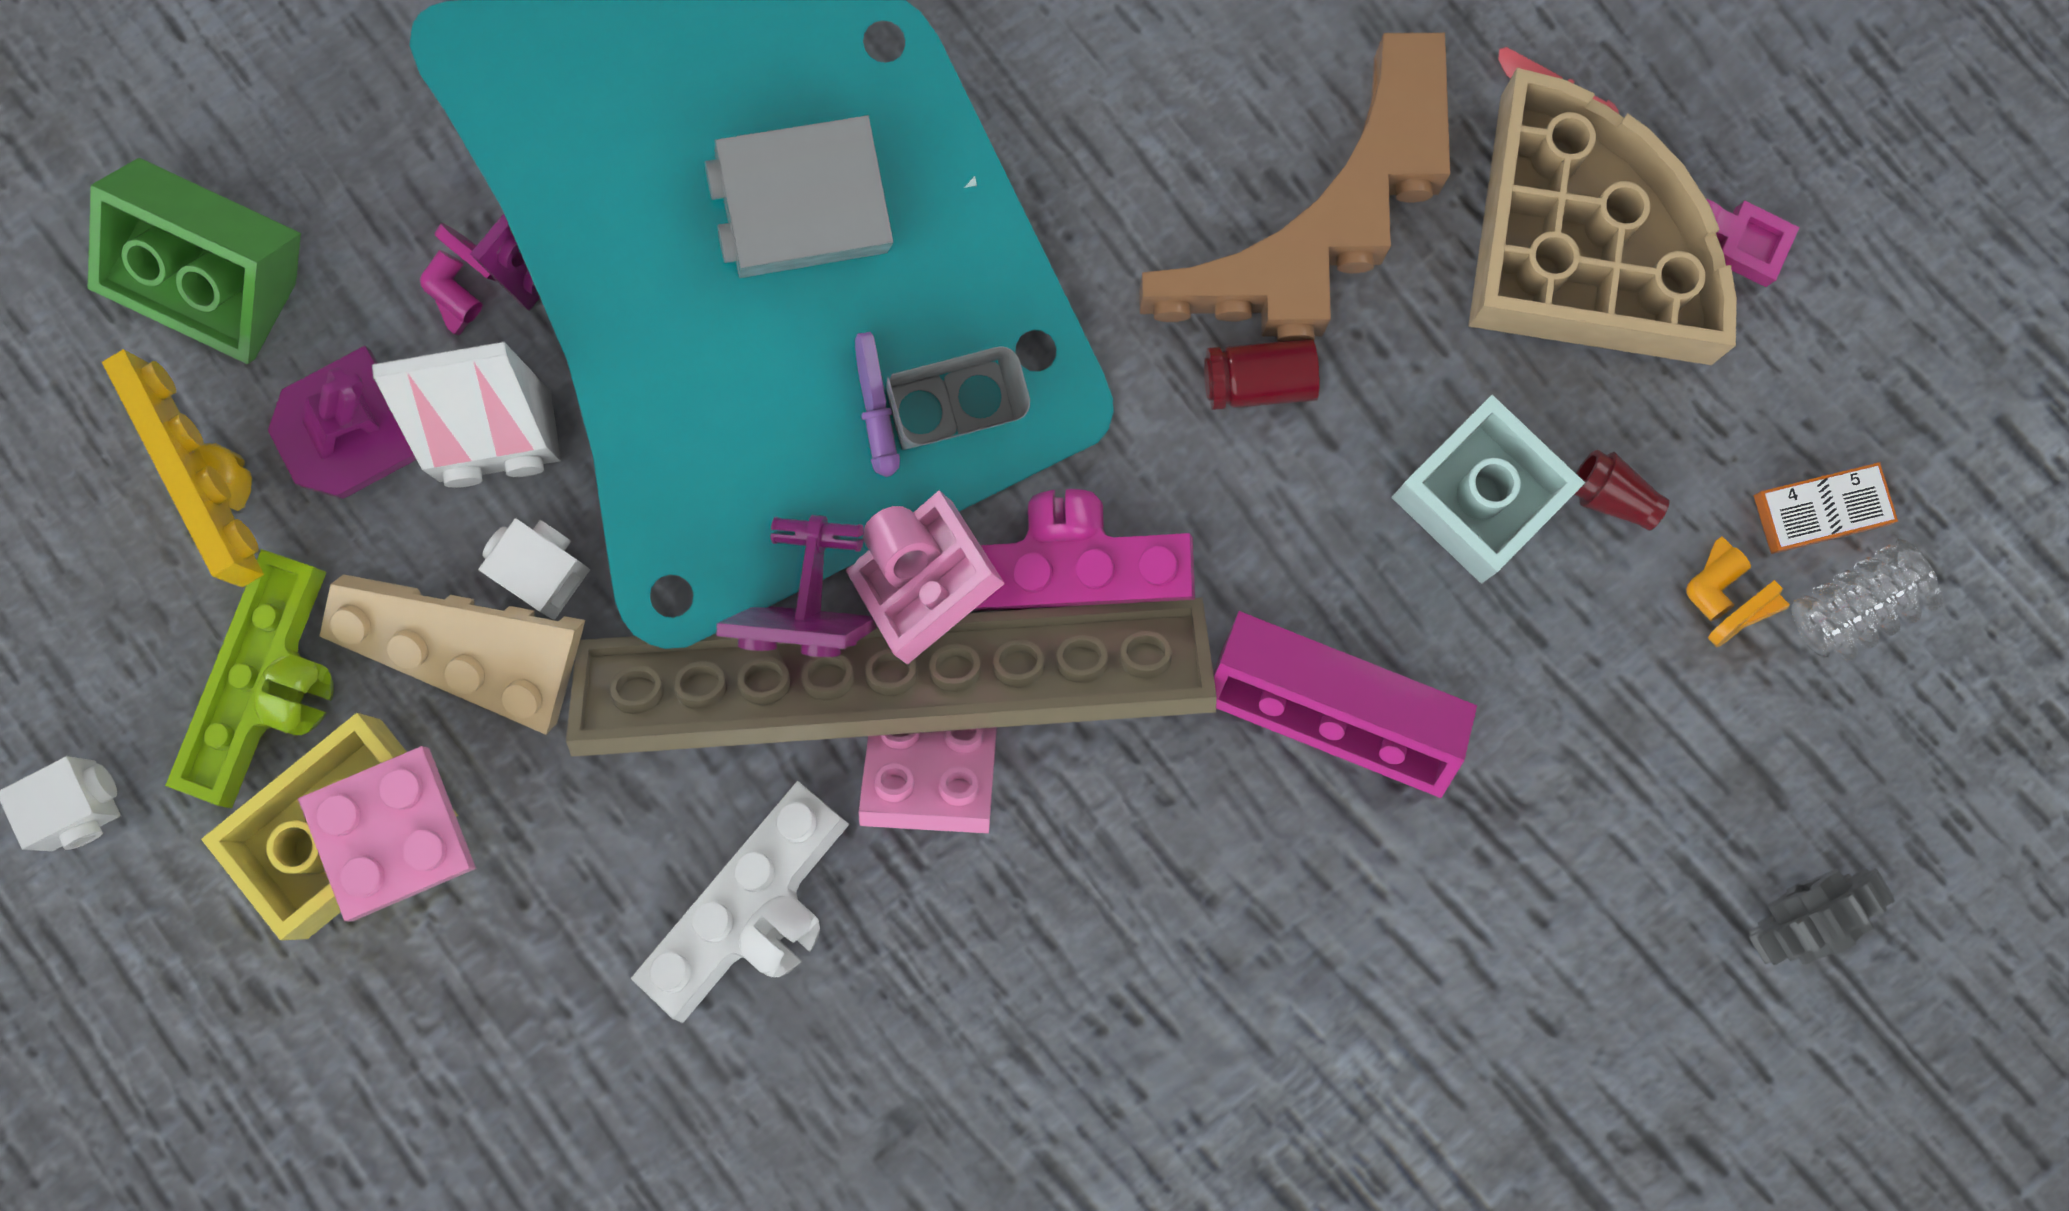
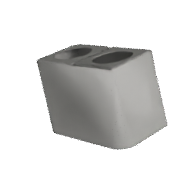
M995 347L892 374L890 380L888 377L885 388L902 450L1019 420L1027 414L1030 407V397L1020 360L1017 354L1007 347ZM998 360L999 365H998L997 363L991 362V361ZM948 373L945 376L944 381L939 376L941 374ZM974 375H985L992 378L998 384L1002 395L1001 404L998 410L990 417L974 418L966 414L961 408L958 393L962 383L967 378ZM923 390L932 393L942 406L941 422L930 433H912L901 423L899 416L900 403L907 394L913 391Z

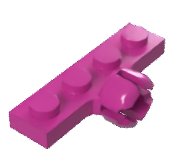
M1055 489L1038 493L1028 502L1029 531L1024 540L1011 544L981 545L1005 584L973 611L1195 600L1193 537L1190 533L1110 537L1104 531L1103 503L1093 492L1082 489H1066L1065 501L1063 497H1055Z

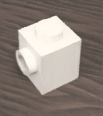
M516 518L508 528L505 526L501 527L489 539L483 550L485 561L478 569L553 620L557 618L590 571L588 567L565 552L571 540L541 520L531 529Z
M66 756L0 790V803L22 850L54 851L62 846L64 850H70L83 846L103 834L100 828L102 825L121 816L113 800L117 796L115 782L109 772L102 765L97 764L95 760Z

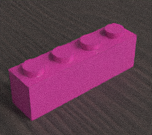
M1241 611L1236 616L1213 672L1217 709L1439 798H1442L1465 760L1477 705Z

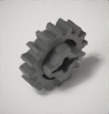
M1876 868L1871 871L1864 869L1853 876L1850 874L1843 876L1839 869H1833L1824 875L1810 880L1806 879L1786 890L1787 892L1783 896L1768 904V908L1773 916L1759 921V926L1750 930V936L1748 937L1764 964L1771 962L1773 965H1777L1787 958L1790 961L1799 958L1802 964L1807 965L1816 959L1831 954L1837 955L1856 945L1855 941L1874 929L1869 918L1884 913L1887 910L1886 906L1895 901L1894 896Z

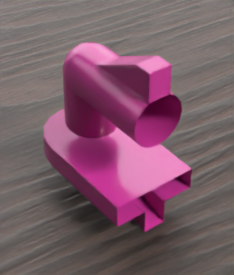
M441 223L434 232V235L485 278L496 281L470 255L477 245L455 229ZM439 250L420 277V285L427 294L435 299L447 329L455 335H460L467 324L478 316L482 309V303L453 280L464 263L452 255Z

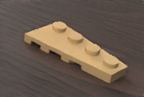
M343 574L330 584L319 637L547 735L558 722L585 620L566 616L559 621L535 617L534 610L509 606L504 611L474 605V599L450 595L445 600L421 595L418 588Z

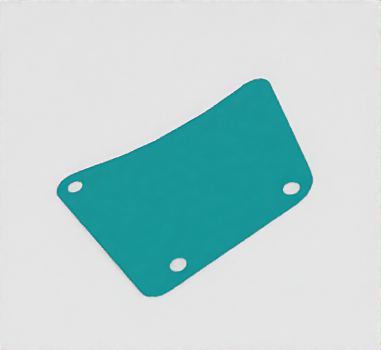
M452 0L428 7L420 12L412 23L409 46L419 74L446 112L500 204L568 362L593 455L615 603L626 626L633 635L646 643L664 649L686 648L717 632V623L750 607L767 608L799 592L806 546L773 544L771 542V533L777 531L795 533L794 531L771 530L774 517L809 521L812 515H821L827 517L828 523L862 524L863 528H865L866 523L879 511L892 506H903L914 512L938 491L947 496L954 503L957 510L961 511L1097 444L1108 431L1113 416V397L1104 372L939 36L924 15L908 1ZM874 22H892L903 32L905 47L901 56L894 61L879 62L870 57L866 52L863 43L864 33ZM869 115L893 238V244L888 253L739 278L736 261L724 263L717 225L728 223L724 199L712 200L706 175L705 161L716 159L715 140ZM975 176L977 186L964 188ZM1032 330L1043 331L1052 338L1056 346V357L1051 366L1037 372L1030 371L1021 365L1030 397V407L1023 418L902 450L893 415H890L896 451L900 456V466L892 476L888 477L875 472L871 463L872 454L866 422L861 418V414L867 411L856 360L855 338L858 333L871 332L874 336L886 398V408H890L885 388L887 379L889 377L890 380L892 374L995 347H1007L1015 352L1019 338ZM998 360L991 361V362H995V363H997V364L999 365ZM948 373L941 374L939 376L944 381L945 376ZM974 375L967 378L962 383L958 393L959 404L963 411L969 416L978 419L993 415L998 410L1002 399L998 384L992 378L985 375ZM923 390L907 394L899 406L901 423L907 430L915 434L932 432L937 428L942 419V406L939 400L932 393ZM862 535V536H859V537L840 536V537L863 539V535ZM863 541L860 552L826 548L824 551L823 579L855 564L869 550L865 542ZM663 576H680L692 588L693 602L689 610L681 616L665 617L659 614L652 606L650 600L651 588Z

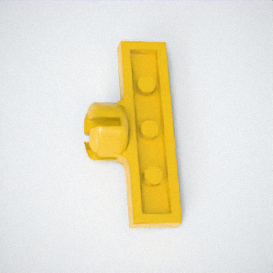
M124 349L102 361L113 386L212 577L243 588L263 576L264 573L254 556L259 551L258 543L249 528L239 519H235L231 512V509L239 511L244 508L251 494L252 476L249 470L243 468L245 460L239 454L217 443L203 442V438L194 423L185 414L179 412L171 397L177 392L175 384L156 361L148 363Z

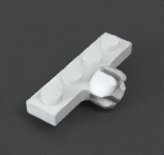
M797 781L630 979L672 1019L684 1023L730 966L740 958L748 960L759 972L764 973L766 976L781 977L788 974L802 961L780 940L784 936L793 943L797 940L810 952L815 946L820 932L819 920L798 901L797 889L802 880L849 826V823L807 787Z

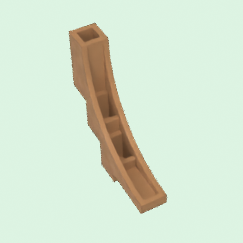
M1384 33L1374 56L1371 103L1362 135L1345 167L1318 200L1280 231L1239 253L1189 268L1142 272L1139 290L1140 314H1154V319L1157 321L1180 322L1188 320L1191 314L1215 313L1217 320L1236 322L1250 319L1252 313H1261L1262 337L1277 336V341L1281 342L1304 339L1315 340V336H1323L1331 320L1329 265H1337V270L1343 273H1363L1372 270L1374 265H1381L1391 247L1389 195H1396V199L1401 202L1414 203L1426 201L1432 198L1433 195H1439L1450 175L1445 33Z

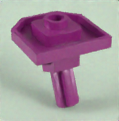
M365 345L281 390L268 433L294 483L302 488L345 499L417 460L374 379L372 365L378 363L371 350Z

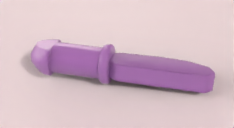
M871 332L858 333L855 338L856 360L867 411L861 414V418L866 422L873 469L876 473L888 477L892 476L900 466V456L896 451L890 419L892 409L886 408V398L874 336Z

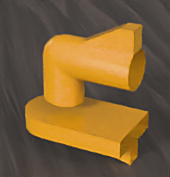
M1721 536L1715 541L1703 571L1687 584L1686 591L1689 599L1710 621L1720 618L1734 607L1735 604L1722 591L1751 568L1748 558ZM1773 580L1720 623L1710 633L1708 639L1716 648L1720 647L1743 628L1788 609L1790 604L1780 595L1783 588Z

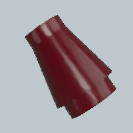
M1599 450L1593 451L1587 456L1576 472L1585 482L1574 494L1580 498L1579 503L1583 507L1638 524L1648 531L1654 529L1661 522L1668 510L1670 500L1658 493L1615 452L1606 455Z

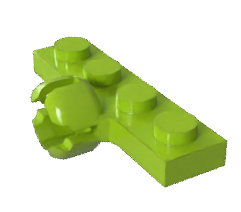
M263 549L260 550L257 562L264 575L245 587L165 784L169 788L231 809L263 733L269 728L292 735H303L310 732L321 723L327 712L302 704L301 701L304 694L308 692L332 701L334 694V683L328 668L322 664L302 658L298 653L299 640L327 572Z

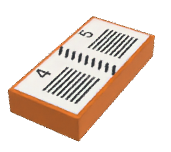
M1880 462L1764 490L1754 495L1771 554L1889 526L1898 522Z

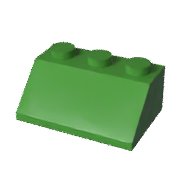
M137 158L91 184L88 289L239 361L249 364L256 359L296 285L301 233L142 158Z

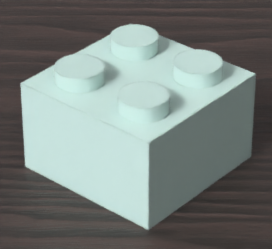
M1491 395L1403 483L1391 498L1482 584L1496 574L1585 482L1499 400Z

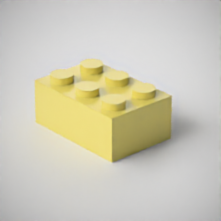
M355 713L201 839L280 941L309 939L341 912L298 798L406 753L407 751L381 719Z

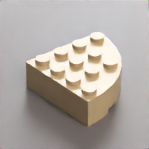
M1517 68L1500 98L1468 327L1706 365L1714 364L1736 346L1737 297L1731 265L1726 266L1724 253L1716 236L1720 229L1710 204L1688 170L1648 127L1628 113L1625 117H1622L1607 105L1592 99L1595 93L1564 79Z

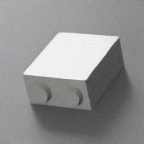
M869 115L715 140L716 159L705 161L706 175L712 200L724 199L728 223L717 225L724 263L736 261L739 278L888 253L893 244V238Z

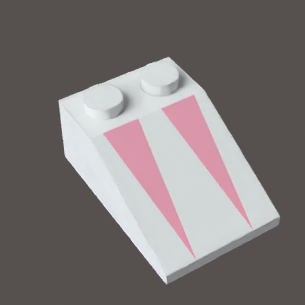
M505 342L372 365L374 379L421 469L437 481L444 482V486L459 488L477 485L483 481L482 475L506 471V475L510 477L536 475L544 471L543 464L561 461L551 390Z

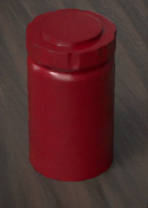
M1313 339L1228 346L1224 351L1221 350V347L1207 348L1206 358L1204 359V376L1207 399L1210 401L1212 410L1225 409L1226 404L1237 408L1318 400L1320 390L1319 362Z

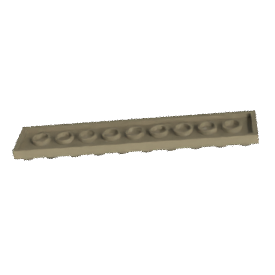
M1203 597L1195 598V600L969 613L908 665L892 653L878 626L876 630L858 640L855 646H849L845 649L841 648L840 655L835 657L804 655L801 653V644L777 642V649L746 650L738 647V638L716 636V633L689 647L670 649L650 645L636 636L580 640L574 662L566 743L571 757L1214 713L1216 712L1217 696Z

